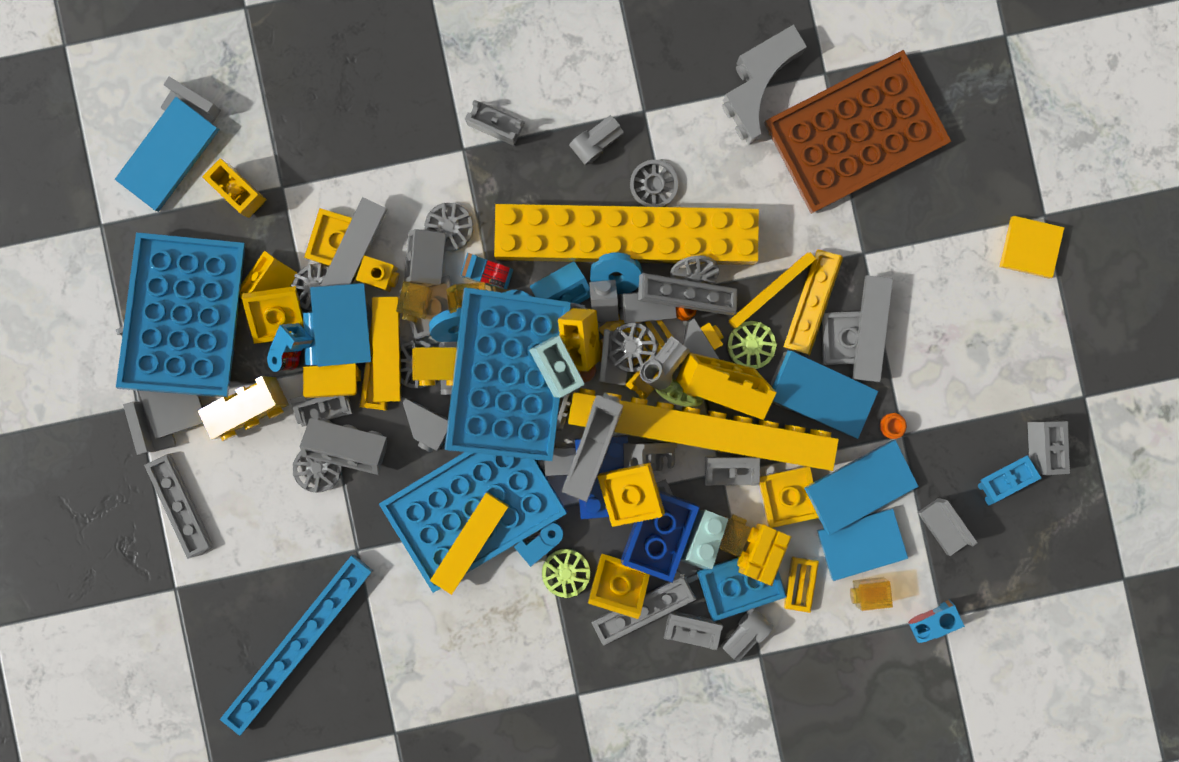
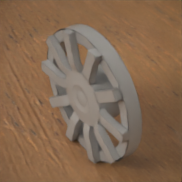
M645 161L638 165L631 175V194L644 207H664L674 199L677 193V175L674 169L663 161ZM652 165L651 174L647 173L644 169L645 166ZM656 165L664 167L660 174L656 173ZM641 170L646 178L641 179L635 176ZM668 170L672 177L663 179L662 176ZM634 181L643 183L644 186L634 189ZM674 182L673 189L664 186L665 183ZM645 190L646 193L640 199L636 193ZM662 190L672 193L671 196L666 199ZM649 194L652 195V204L644 202ZM656 195L660 196L663 201L662 203L656 204Z

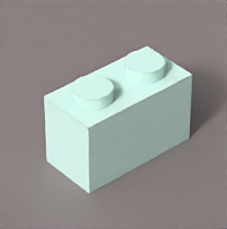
M560 336L552 337L529 349L554 397H563L584 385Z
M699 510L680 561L700 569H713L728 518L708 510Z

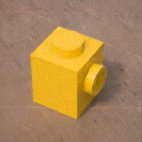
M364 255L356 281L390 292L392 287H396L400 273L397 272L398 268L395 265Z

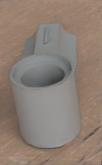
M609 115L589 132L584 131L578 135L569 146L583 164L587 166L595 161L603 153V150L621 137L624 132L615 118Z
M671 336L654 359L646 361L641 366L640 376L642 380L657 390L666 389L672 382V374L689 354L690 350ZM659 371L658 376L653 379L655 373Z
M755 608L745 613L738 623L739 626L721 645L727 654L737 662L756 643L762 642L773 629V625Z

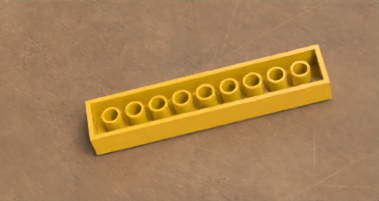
M495 204L494 257L496 260L597 262L600 256L617 252L628 254L634 261L636 259L640 263L676 264L687 257L707 256L714 259L720 265H754L758 262L759 209Z
M580 388L579 393L573 392L568 424L586 427L596 397L595 390ZM607 393L619 398V404L623 405V411L614 432L830 471L834 469L839 439L831 438L832 432L811 429L810 434H807L804 427L785 425L784 429H779V423L759 420V425L752 424L753 418L734 416L733 420H728L725 413L708 411L707 416L700 415V409L683 406L682 411L673 410L674 404L657 402L655 407L647 405L648 400L631 397V402L621 401L622 395Z

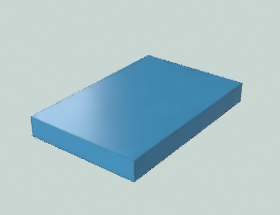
M364 283L310 287L317 366L371 362Z
M892 508L866 515L831 535L827 534L824 528L817 530L833 581L908 559Z
M739 557L715 564L713 569L697 570L711 620L715 622L786 598L779 571L773 585L770 586L739 573L740 567L737 566Z

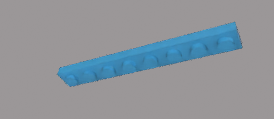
M355 555L350 556L220 718L224 724L239 736L243 734L373 570Z

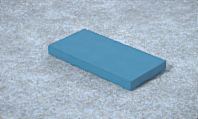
M175 97L114 180L153 210L159 212L220 129L181 99Z
M789 350L772 387L777 392L773 402L857 439L861 434L878 393L877 390Z
M891 440L807 485L804 489L826 533L831 535L917 488L918 485L896 440Z

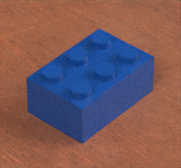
M627 435L612 436L599 474L624 468V444L628 443ZM575 439L576 452L578 450L581 439ZM597 477L588 501L585 502L579 499L581 519L609 517Z
M659 491L665 512L664 516L634 522L621 557V563L624 566L672 583L700 507L690 501Z

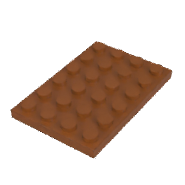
M904 50L764 122L811 214L951 142Z

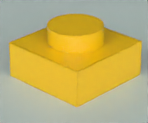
M709 322L701 327L713 350L723 345L721 339L724 337L716 325L711 326Z

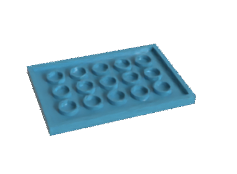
M136 232L116 380L117 389L228 398L245 243Z
M464 288L445 450L544 461L553 460L560 397L552 395L529 349L552 337L560 336L558 319L570 310L571 302Z
M464 452L379 503L432 593L441 588L432 583L430 579L486 492L503 501L509 507L466 573L567 514V510L535 459Z

